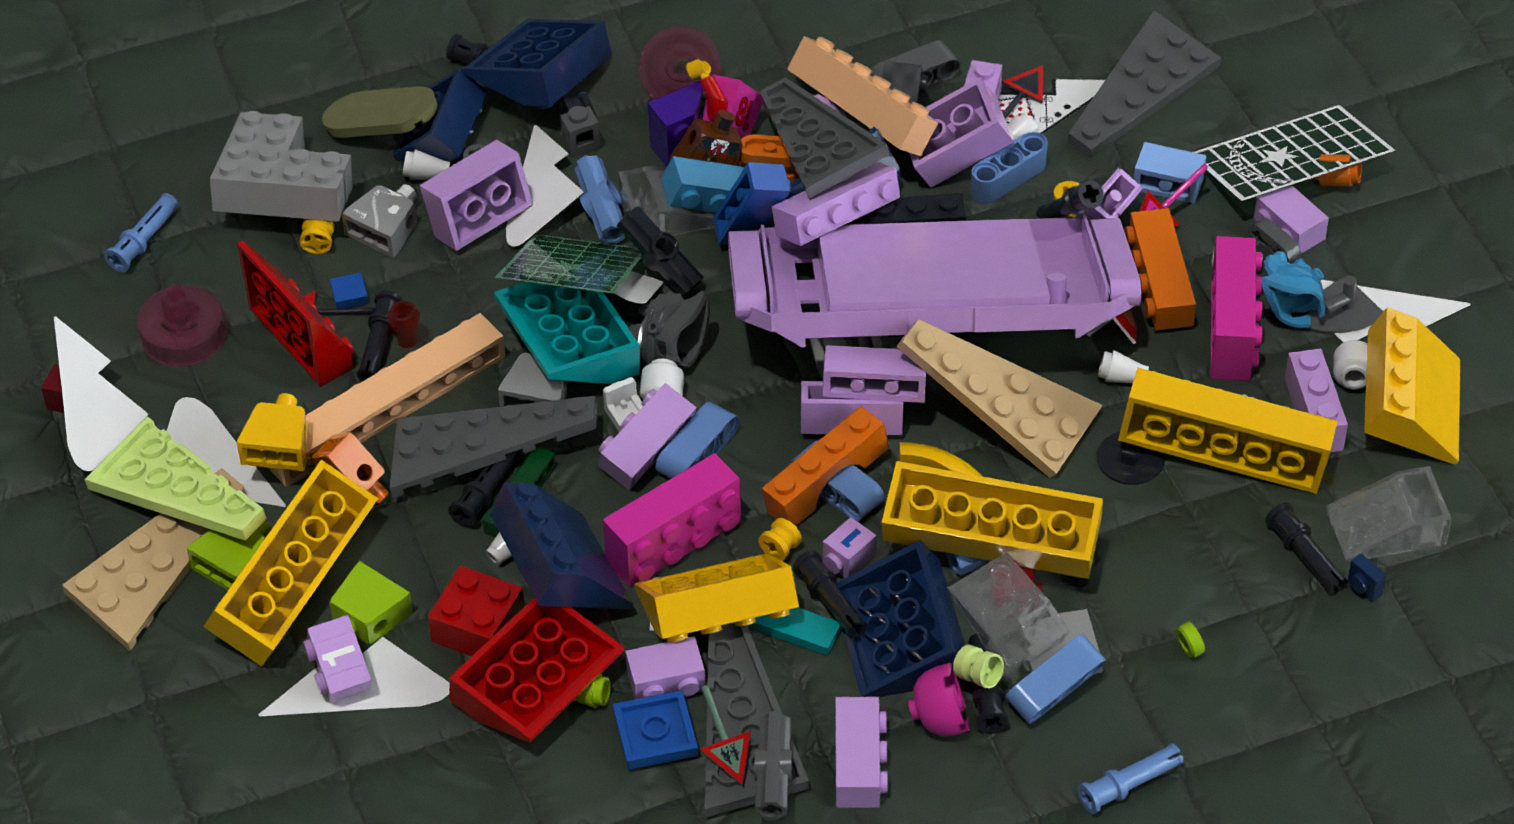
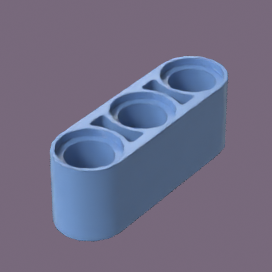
M1028 132L1015 139L1010 145L991 154L973 166L971 171V197L973 200L981 204L993 203L1041 173L1047 164V138L1038 132Z
M710 401L706 402L661 451L656 462V471L672 479L712 454L716 453L718 455L738 430L740 418Z
M814 441L811 445H809L806 449L799 453L795 458H793L790 461V464L818 441ZM849 465L838 471L827 482L819 495L847 517H851L857 522L862 520L885 499L884 492L878 483L854 465Z
M1080 634L1017 683L1006 694L1005 698L1028 724H1031L1094 675L1106 663V659L1084 634Z

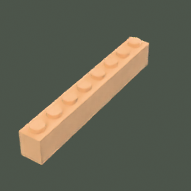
M481 313L469 320H464L452 330L435 337L423 347L408 353L404 358L381 369L375 375L361 383L355 384L346 392L332 400L326 401L322 406L306 415L308 434L304 471L269 468V470L286 488L313 472L316 465L310 458L332 435L351 432L360 443H363L395 424L397 419L405 418L506 358L504 336Z

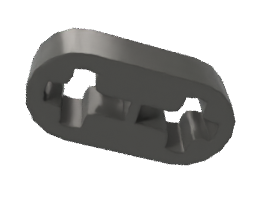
M1262 218L1249 226V237L1256 238V247L1266 256L1283 251L1286 254L1287 262L1291 264L1301 258V251L1297 242L1270 219Z

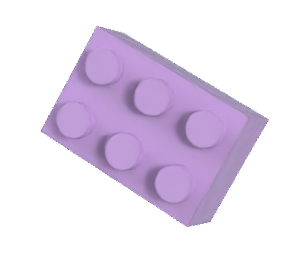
M979 77L926 107L930 110L928 116L936 120L938 124L922 155L909 154L914 168L928 185L933 187L1010 145L1014 141L996 96L983 79Z
M498 140L493 141L419 185L435 238L456 251L533 205L519 153Z

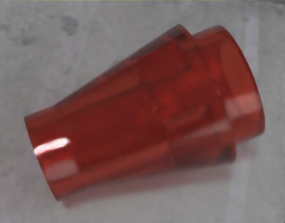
M409 301L396 302L391 306L387 319L397 338L398 345L406 349L411 348L417 343L416 336L420 312Z

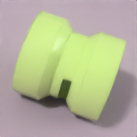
M968 644L963 646L956 654L953 669L958 678L969 682L974 681L976 685L989 689L1000 681L1004 671V662L1000 655L989 651L984 652L981 648Z

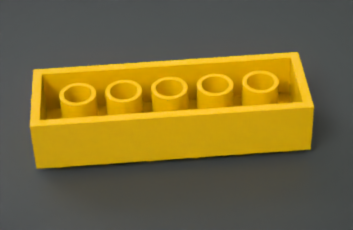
M1137 367L1118 441L1317 494L1331 451L1338 421Z
M321 459L203 627L262 667L378 498Z
M896 461L882 518V540L908 546L922 540L930 550L1089 579L1102 519L1103 498Z

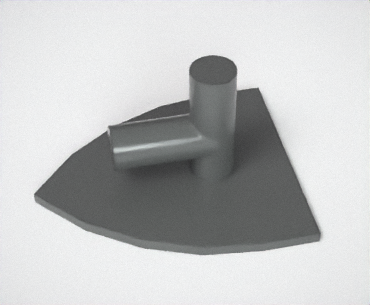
M1345 276L1323 290L1325 315L1319 317L1318 310H1309L1307 315L1311 317V326L1306 328V330L1321 333H1345L1360 330L1373 325L1383 313V310L1356 286L1357 279L1354 276Z

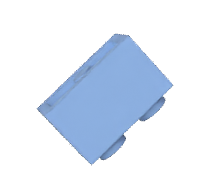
M1144 142L1135 166L1134 180L1141 185L1142 190L1140 192L1146 193L1149 190L1152 195L1169 198L1203 164H1206L1207 155ZM1205 172L1176 200L1195 204Z

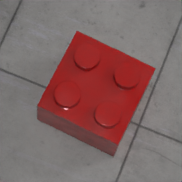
M460 565L428 615L431 642L473 656L525 607L523 587Z

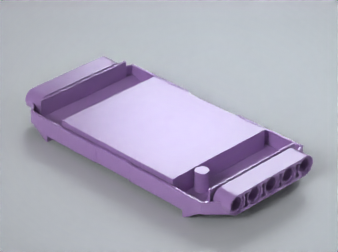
M1082 214V217L843 225L802 246L776 236L775 228H764V225H761V228L755 231H728L729 262L736 319L770 332H776L800 347H805V338L905 335L912 324L918 319L948 333L1073 329L1075 338H1079L1104 321L1111 320L1130 308L1139 306L1141 303V281L1120 218L1090 219L1088 222L1086 214ZM795 263H812L815 280H797ZM819 303L820 312L802 313L801 304Z

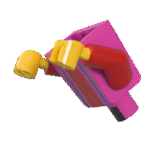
M696 59L687 63L686 69L689 76L693 80L702 79L700 85L707 96L702 120L713 122L718 110H726L735 116L732 127L737 130L740 138L751 135L763 105L761 95L739 79L713 74L709 75L711 73V66L706 61Z

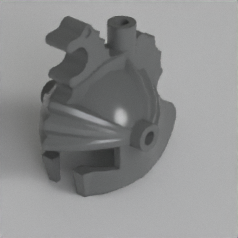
M670 291L667 294H659L657 298L650 301V304L642 303L638 313L645 317L643 322L627 326L640 344L641 359L646 360V365L655 359H669L674 361L678 367L689 368L699 355L709 326L710 302L708 294L705 291H700L692 298L684 300L681 293L675 294ZM678 352H681L686 355L680 359L678 356Z

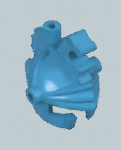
M1278 251L1273 255L1269 254L1266 260H1264V268L1268 276L1262 277L1261 285L1271 311L1286 325L1296 328L1310 327L1311 317L1309 315L1292 317L1291 312L1304 313L1309 310H1318L1319 317L1325 315L1324 293L1321 280L1324 279L1323 273L1318 268L1312 270L1302 258L1297 259L1292 264L1287 262L1286 254L1283 251Z

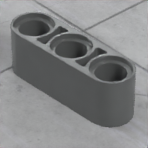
M939 40L885 60L922 65V75H928L926 89L952 79L958 74L961 67L960 61L947 45ZM884 61L871 68L872 72L870 75L872 77L876 75L882 78Z

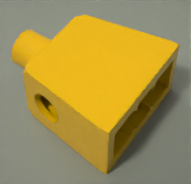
M287 393L279 394L276 404L262 402L256 404L237 440L241 465L298 471L305 470L308 426L305 409L301 406H296L297 399L293 395Z

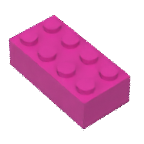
M1216 236L1211 276L1210 379L1250 381L1252 368H1258L1259 348H1255V346H1261L1262 326H1259V323H1256V321H1261L1262 301H1259V298H1256V296H1261L1262 276L1256 274V271L1261 272L1262 252H1256V238Z
M716 453L602 519L605 555L616 574L631 588L634 586V583L650 579L654 573L668 565L677 563L684 555L696 548L705 546L711 539L724 531L732 530L741 522L740 478Z

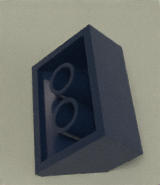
M461 68L428 87L434 92L438 109L429 121L424 124L422 121L414 124L416 128L403 133L393 155L397 161L404 162L406 152H414L415 149L443 161L453 163L462 157L466 139L473 133L475 128L473 123L484 108L482 102L487 90L474 79L464 75V71Z

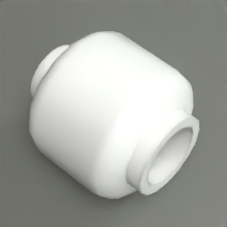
M1359 340L1344 342L1336 348L1333 355L1334 378L1338 384L1347 389L1365 388L1367 343Z
M669 359L653 360L642 370L639 392L641 399L644 400L652 389L658 391L664 383L683 396L685 376L682 369Z

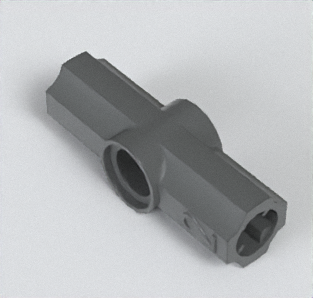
M776 711L768 712L765 716L760 717L758 749H755L754 781H757L755 811L756 815L762 816L765 820H778L780 817L787 815L788 782L792 780V750H790L791 717Z

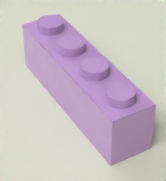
M878 162L874 166L859 171L848 180L839 182L810 199L806 191H803L772 206L776 236L802 246L900 198L896 168Z

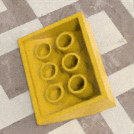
M1387 307L1368 330L1364 433L1456 465L1459 462L1460 358L1418 318Z
M768 553L634 583L636 593L655 634L662 639L666 638L667 642L684 640L688 638L687 633L701 630V634L715 633L722 630L721 625L735 622V626L753 624L756 622L755 617L767 614L769 618L784 617L790 614L789 609L799 607L791 566Z

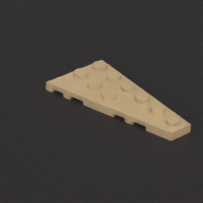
M920 319L912 324L896 346L1049 478L1057 474L1103 406Z
M223 468L215 473L217 476L222 475L226 478L229 485L236 491L241 490L245 494L244 486ZM160 513L62 585L64 593L124 647L131 651L137 643L136 638L144 627L148 628L154 620L153 615L163 602L169 600L191 570L187 547L210 529Z

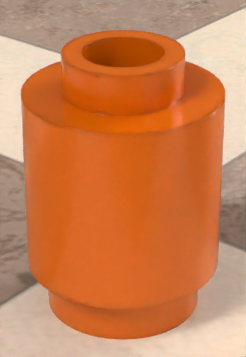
M1321 154L1318 162L1328 170L1338 166L1334 161H1341L1343 164L1355 160L1351 157L1352 155ZM1359 162L1316 176L1314 180H1319L1320 186L1352 187L1353 184H1360L1362 163ZM1314 164L1313 174L1322 172V170H1320Z

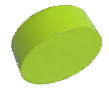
M1187 621L1176 627L1177 640L1188 657L1195 658L1205 653L1203 640L1191 622Z

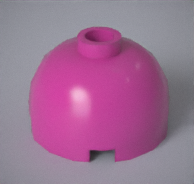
M951 663L939 665L924 672L914 685V699L908 700L913 720L920 719L927 731L942 737L955 736L970 731L969 718L963 720L961 711H964L966 704L959 680L954 671H951Z

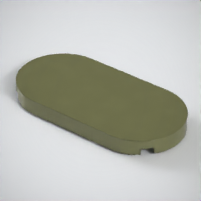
M423 86L359 91L346 95L331 104L324 112L322 122L330 135L337 138L399 134L416 128L414 124L422 121L423 124L429 121L436 113L438 103L434 92L430 88Z

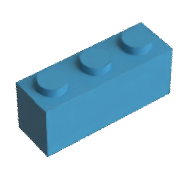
M673 156L661 177L668 204L671 207L716 213L745 167Z

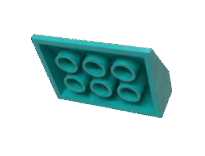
M572 271L566 273V275L581 277L591 276V274ZM536 278L531 281L554 283L556 280ZM560 281L558 283L561 285L581 287L583 285L581 283ZM531 282L520 283L494 292L495 300L549 380L611 384L640 374V344L604 292ZM588 284L585 287L602 290L599 286Z

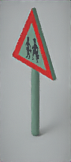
M704 685L702 691L721 741L701 748L700 751L743 786L751 731L728 739L711 691L707 685Z

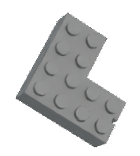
M257 111L240 112L210 177L212 210L339 221L341 213L345 208V202L347 203L353 188L351 155L340 154L334 151L322 153L305 150L303 117L291 116L285 113L273 115L261 114Z

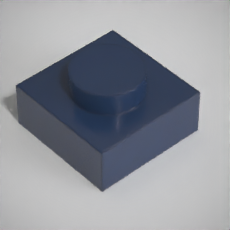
M1361 553L1351 560L1348 582L1354 591L1364 595L1373 603L1383 594L1386 574Z

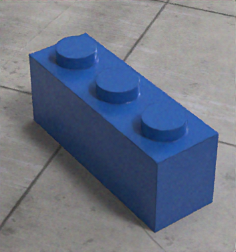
M752 162L746 164L713 217L719 245H728V231L759 230L761 225L767 228L773 218L772 206L784 201L791 191V183L786 176L783 164Z

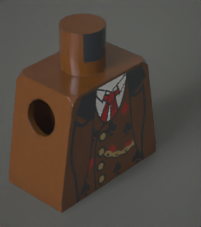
M718 110L713 122L702 119L694 120L669 158L670 161L674 156L738 166L742 151V140L737 130L732 127L735 116L726 110Z

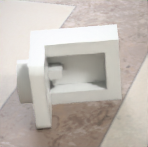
M630 377L623 381H617L603 389L604 410L618 432L622 430L620 425L631 412L637 414L643 407L641 405L642 401L637 395L636 382L633 377Z

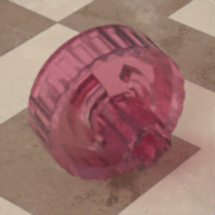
M675 25L659 31L649 40L641 54L639 70L645 89L654 99L702 80L701 78L693 80L689 76L687 69L684 68L679 71L676 68L678 60H682L684 57L689 62L696 59L706 61L711 66V73L709 75H721L722 61L720 52L709 35L698 28L688 25ZM671 78H673V79H675V80H677V81H686V82H676V81L672 80Z
M172 284L169 288L156 292L141 306L137 317L143 349L152 359L164 365L189 366L202 362L219 350L226 336L223 310L219 300L208 290L197 286ZM162 325H165L167 329L171 330L172 332H169L165 328H162Z

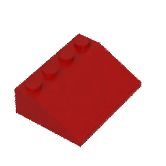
M243 240L237 243L249 309L319 387L354 369L352 362L354 350L350 341L345 336H339L331 320L328 317L323 318L318 313L314 302L309 297L306 299L303 297L295 281L291 278L287 279L279 269Z
M533 598L449 677V700L474 720L530 743L625 651V647L573 608L539 606L535 598Z

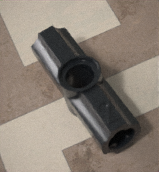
M639 206L632 209L616 225L642 253L641 258L644 265L650 270L659 271L683 297L704 279L702 274L679 251V242L676 237L671 233L662 232ZM656 248L662 250L665 255L660 254Z

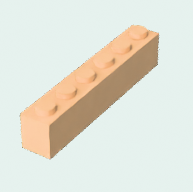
M804 36L787 70L870 129L873 127L877 128L882 137L898 149L921 156L938 124L936 120L928 116L930 110L916 102L912 104L908 102L910 96L897 89L891 90L889 88L891 83L876 75L872 77L870 75L872 70L858 62L852 63L853 57L839 49L833 50L835 44L820 36L816 40Z

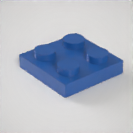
M683 690L613 704V714L628 770L698 756V746Z

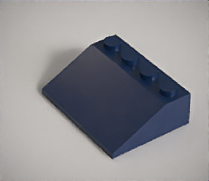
M526 19L463 69L464 75L522 105L537 106L538 109L550 108L555 105L558 99L570 93L575 85L584 81L587 75L593 70L600 68L601 64L612 56L605 21Z
M504 482L490 516L538 605L631 609L633 603L583 514L535 484Z
M922 540L837 582V587L867 623V629L864 633L860 631L856 624L853 625L860 635L857 638H849L842 628L861 697H882L912 691L917 679L924 672L946 663H951V671H954L953 666L956 654L965 646V641L940 559Z

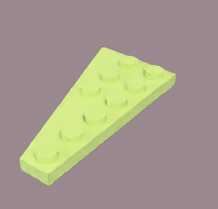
M148 416L84 479L88 490L245 541L266 520V515L260 505L241 490L236 491L232 488L226 478L222 475L217 476L212 472L211 467L183 444L178 445L172 440L167 431L158 429L154 421Z

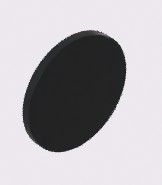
M1120 431L1109 435L1101 442L1097 451V463L1101 471L1115 482L1126 485L1144 484L1156 478L1164 467V453L1118 441Z

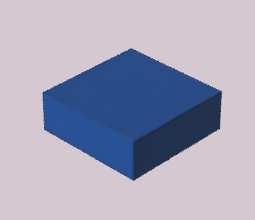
M362 273L329 279L336 308H349L369 303Z

